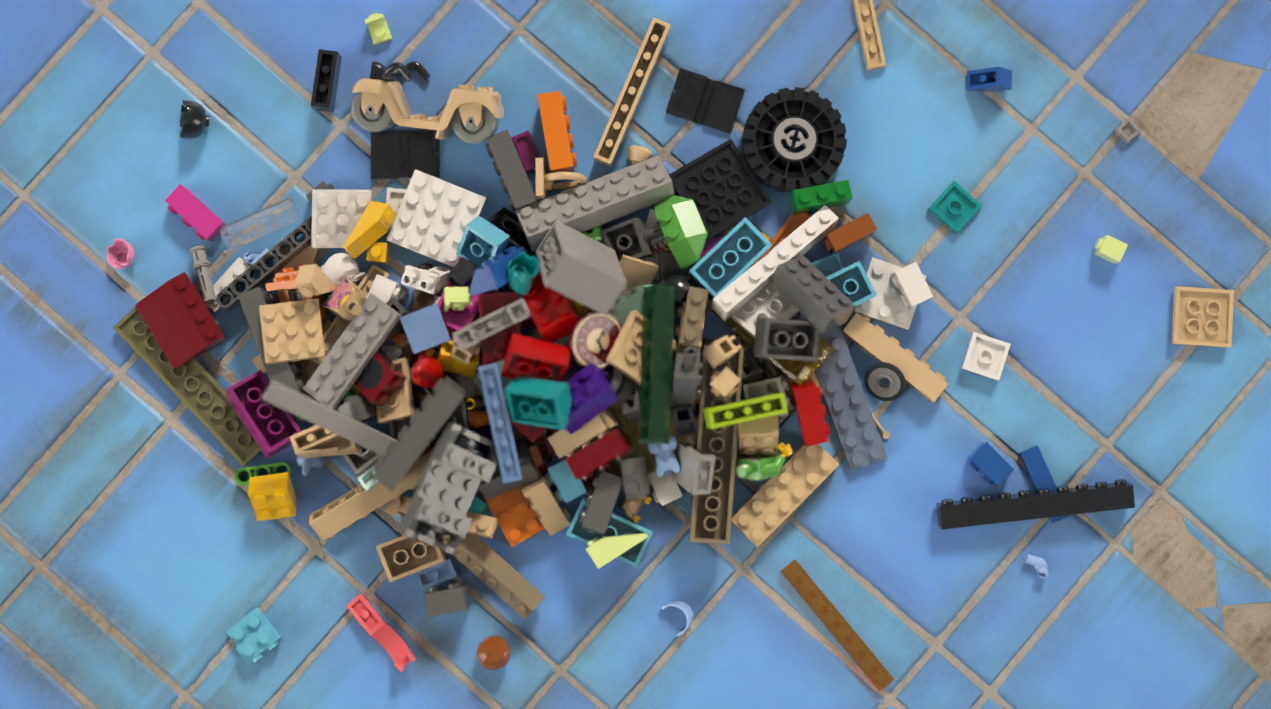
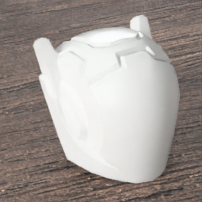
M345 253L332 255L320 268L336 287L345 276L353 283H356L359 279L365 277L366 274L365 272L360 273L356 261Z

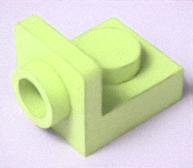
M375 13L370 15L368 19H365L374 45L392 40L383 14Z

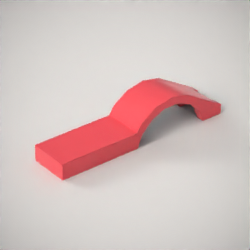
M360 593L346 606L368 634L388 652L394 665L400 672L405 670L403 667L410 661L414 662L416 660L401 636L386 623L363 594Z

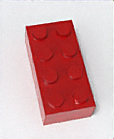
M539 266V273L535 277L529 293L523 295V298L543 340L552 343L572 333L575 326L574 323L578 318L567 296L544 285Z

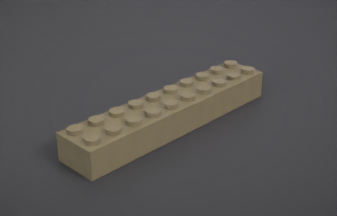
M705 345L703 347V351L706 350L709 346ZM744 348L739 349L730 359L714 369L703 354L696 451L700 454L714 455L715 464L711 493L692 495L690 542L730 545L738 423L709 429L706 427L703 409L740 401ZM727 367L740 381L735 386L737 390L731 397L727 395L725 398L722 396L718 398L710 391L712 387L709 384L712 381L709 378L717 370L721 372Z

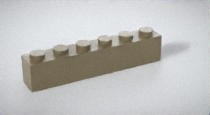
M466 533L465 538L454 550L453 555L459 562L463 563L488 588L492 589L524 619L529 616L545 597L477 535ZM443 535L439 542L447 545L450 536Z

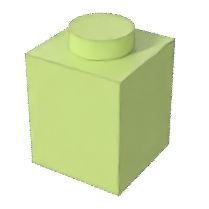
M1105 235L1097 240L1094 246L1096 249L1094 254L1116 264L1121 261L1128 244Z

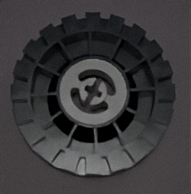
M795 87L794 90L784 88L779 89L775 94L772 92L753 107L745 122L741 141L744 159L756 178H759L762 184L768 188L770 186L775 188V191L792 193L793 190L823 185L835 173L844 157L847 139H845V123L842 124L841 122L842 116L838 109H833L831 101L826 97L822 99L819 97L820 93L813 90L806 92L804 91L805 88ZM798 128L805 133L807 139L803 137V134L800 131L798 132L796 137L797 142L795 143L793 149L797 150L800 147H804L803 151L798 153H792L787 151L782 146L781 142H785V146L788 149H790L792 144L791 139L793 138L795 133V130H792L788 134H785L784 131L786 129Z

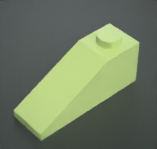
M647 533L602 537L601 539L595 537L588 542L589 546L586 550L599 569L646 539L648 535Z

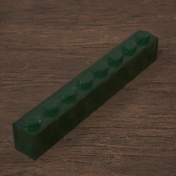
M644 285L638 443L669 444L675 286Z

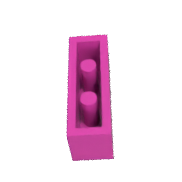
M182 184L165 200L169 204L167 208L175 215L177 213L183 217L181 221L189 228L193 226L197 230L195 234L203 241L205 239L212 241L226 226L215 213Z

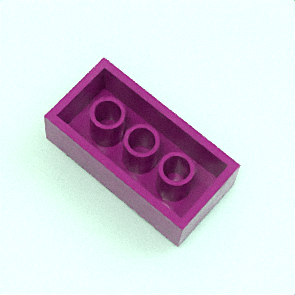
M259 370L227 388L225 396L268 459L292 445L290 436L301 432L288 411L263 400L262 396L270 383L263 372Z

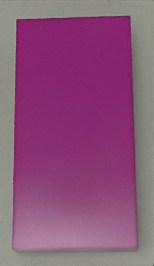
M529 130L511 137L525 172L529 173L536 170L535 158H540Z

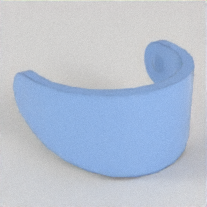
M671 601L662 606L661 610L669 606L678 607L685 613L687 619L685 629L676 634L678 637L691 626L693 612L685 602Z

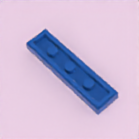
M1038 445L1020 452L1019 455L1036 492L1039 488L1057 490ZM1069 515L1048 517V519L1053 524Z

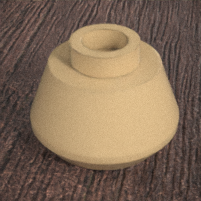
M632 145L628 148V160L631 162V165L653 157L652 151L645 147Z

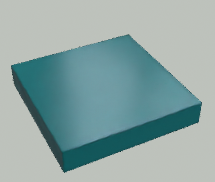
M953 181L928 210L951 231L957 234L982 205L957 182Z

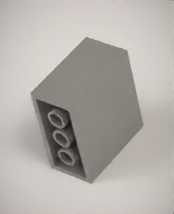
M557 220L554 221L536 250L544 285L606 315L609 310L614 308L616 299L620 294L624 293L627 286L615 250Z

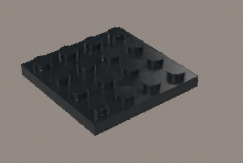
M732 139L727 140L669 174L676 194L680 197L694 200L708 233L706 241L716 237L741 222L745 217L748 218L772 203Z

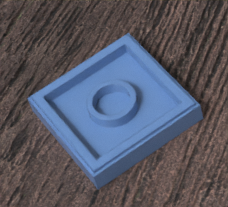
M437 303L400 318L414 354L451 341Z

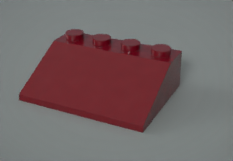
M185 272L170 279L135 304L174 370L226 342L224 334Z

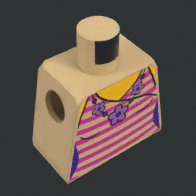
M345 276L336 287V290L323 303V306L337 317L350 322L355 315L361 314L362 305L366 301V297L360 287Z

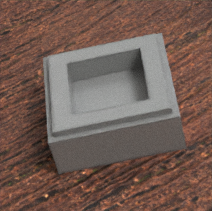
M1130 117L1114 129L1125 144L1142 131Z

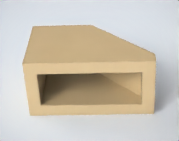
M317 264L299 267L294 286L304 297L336 290L334 283Z

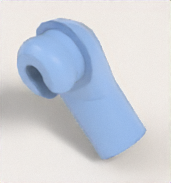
M266 248L260 254L247 252L244 255V260L247 264L253 265L270 249Z
M1026 555L1024 562L1033 565L1040 578H1047L1050 571L1046 561L1037 556Z

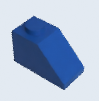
M1000 66L967 71L966 90L984 92L1012 90V71Z

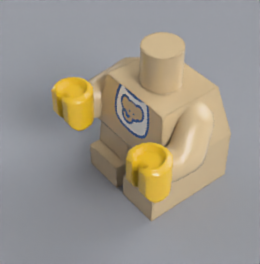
M648 496L631 499L624 498L619 507L624 510L628 519L638 524L640 517L636 515L640 510L639 507H642L644 502L650 504L652 498Z

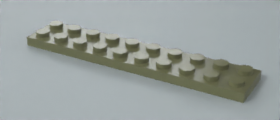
M136 306L113 327L243 467L261 452L252 435L226 398V390L196 358L174 370Z

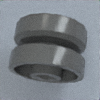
M609 365L602 370L606 373L618 399L609 407L618 408L627 402L632 395L635 382L614 366Z

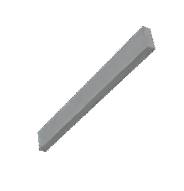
M273 380L262 396L263 400L383 457L386 456L385 452L392 441H397Z

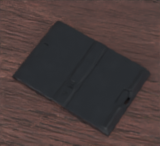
M680 68L666 113L731 134L745 89L721 81H715L707 78V76Z
M437 131L370 132L371 179L412 178L415 169L440 178V140L435 138Z

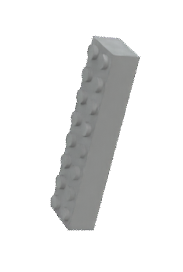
M657 155L515 211L520 227L533 252L537 250L555 220L581 233L661 202L675 194L672 180Z

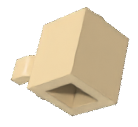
M727 335L720 338L702 352L713 369L726 362L742 348L740 344L734 346L732 343L735 339L734 335L730 338Z

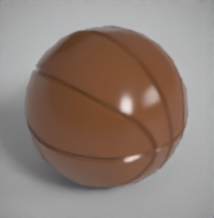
M496 635L484 638L477 648L479 663L489 670H498L504 667L511 656L508 642Z

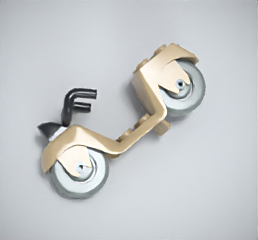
M373 61L370 78H362L357 81L351 93H356L351 105L352 116L358 126L369 132L384 131L396 123L399 126L437 130L435 138L443 140L451 136L452 128L456 136L462 141L469 144H479L486 142L487 137L496 133L499 119L504 117V108L501 102L502 96L499 95V92L493 91V87L482 86L475 89V85L468 84L458 85V88L452 89L442 116L426 118L425 114L413 115L402 85L394 79L404 77L409 82L414 78L410 71L416 69L422 78L427 80L430 74L416 61L410 62L405 66L402 63L394 62L387 68L380 62Z

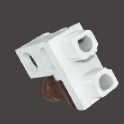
M423 263L419 267L407 265L402 277V284L434 295L436 291L446 287L448 283L447 275L451 269L439 265L433 268L430 263Z

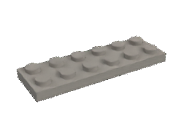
M371 293L362 305L361 314L354 316L303 389L323 405L335 410L402 315Z

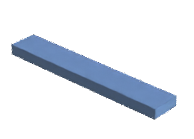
M493 363L479 366V376L503 483L521 480L523 478L498 364Z

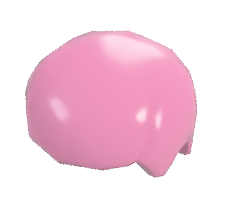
M114 239L113 245L107 247L108 264L115 269L128 268L135 259L134 247L124 239Z

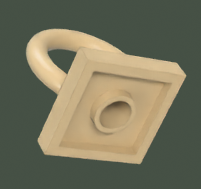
M535 158L536 197L538 201L548 198V190H569L588 182L587 177L580 173H548L544 159ZM555 180H576L574 182H554Z

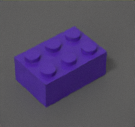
M592 362L565 382L568 383L572 399L565 430L574 434L618 400L606 373Z

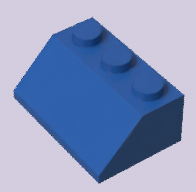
M515 246L509 247L504 250L505 254L502 252L493 256V261L489 259L482 262V267L474 271L469 291L470 296L497 289L508 283V262L517 258L520 253H526L524 246L517 249Z

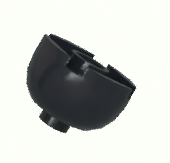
M182 100L183 105H181L180 112L182 132H180V138H197L203 134L205 127H209L210 116H206L205 109L199 103Z
M681 274L670 275L667 280L662 279L657 288L660 290L658 297L661 305L674 313L693 280Z

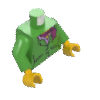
M784 442L780 443L778 448L781 453L777 456L739 455L738 451L735 462L736 476L751 480H764L780 476V469L786 460L785 457L792 454L790 444L788 443L785 446Z

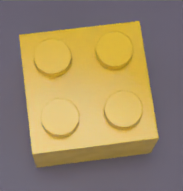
M289 472L250 477L248 495L257 521L296 516L297 497Z

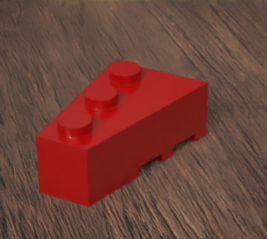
M811 378L789 383L803 443L808 447L828 442V435H831L828 423L825 424L824 417L827 414L825 406L820 403V398H822L820 386L817 387Z

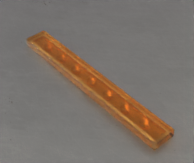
M794 559L780 571L879 692L889 685L894 678L797 560Z

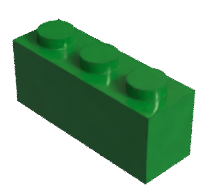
M848 180L793 190L789 196L793 215L817 211L825 205L828 208L847 205L853 198Z

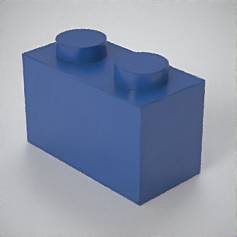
M983 442L967 458L970 461V467L976 472L979 470L984 475L982 477L983 480L990 486L992 484L999 486L1014 471L987 442Z

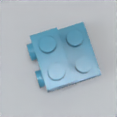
M259 607L255 608L226 631L236 644V649L247 663L251 661L253 663L257 662L263 657L262 652L266 649L271 651L279 644L277 641L281 638Z

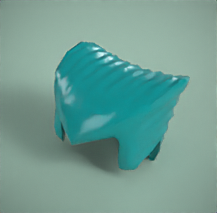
M522 252L517 258L508 262L507 274L510 286L514 291L521 295L528 294L535 277L539 273V263L534 255L530 257L525 252Z

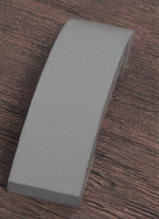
M521 298L452 333L460 351H463L532 315L524 299Z

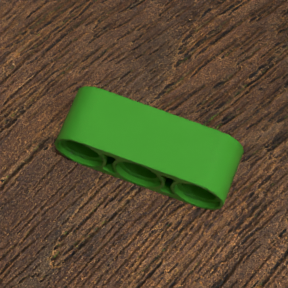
M288 462L238 469L234 478L239 485H249L250 477L261 476V470L264 468L267 469L268 475L280 473V467L284 465L289 472L290 478L294 474V468ZM244 471L248 472L249 479L247 482L243 481L241 478V475Z

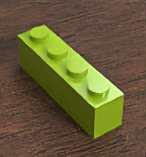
M774 393L705 408L703 412L706 427L714 429L787 413L788 410L784 393Z

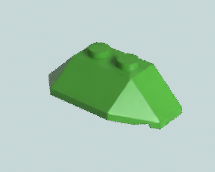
M672 195L654 204L655 214L662 232L680 268L684 269L699 262L708 233L694 200Z

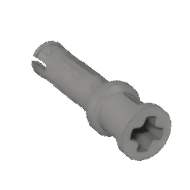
M199 245L189 249V252L193 256V268L198 273L204 303L211 304L216 302L209 272L211 264L207 260L206 246Z

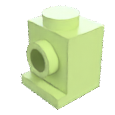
M444 287V312H448L449 308L460 311L468 308V305H472V296L468 294V287Z

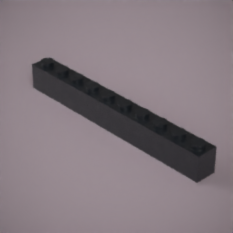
M1125 479L1114 480V483L1109 484L1105 481L1095 482V485L1088 486V484H1077L1074 488L1058 486L1056 487L1057 490L1039 488L1037 492L1021 490L1018 491V494L1012 495L1009 492H1003L995 497H991L988 494L980 495V498L977 499L962 497L960 501L943 499L941 503H936L938 526L943 530L1135 508L1133 484L1128 481L1126 482Z

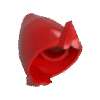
M419 353L418 361L411 370L412 380L419 387L434 389V385L443 377L441 363L434 358L428 357L425 353Z

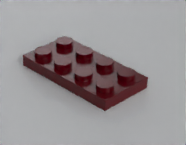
M518 293L478 294L480 318L517 301ZM520 322L481 340L483 366L505 359L512 334L521 335Z

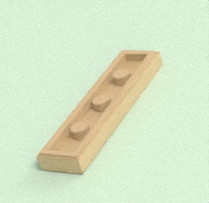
M852 0L866 69L869 71L886 67V61L873 0Z

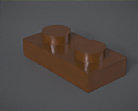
M545 443L529 448V458L536 466L552 461Z

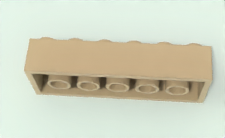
M803 443L784 462L780 469L781 475L769 478L732 515L731 522L758 547L839 464L819 444L806 447Z

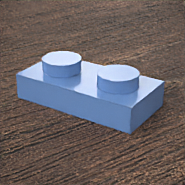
M451 558L414 573L421 591L458 576Z

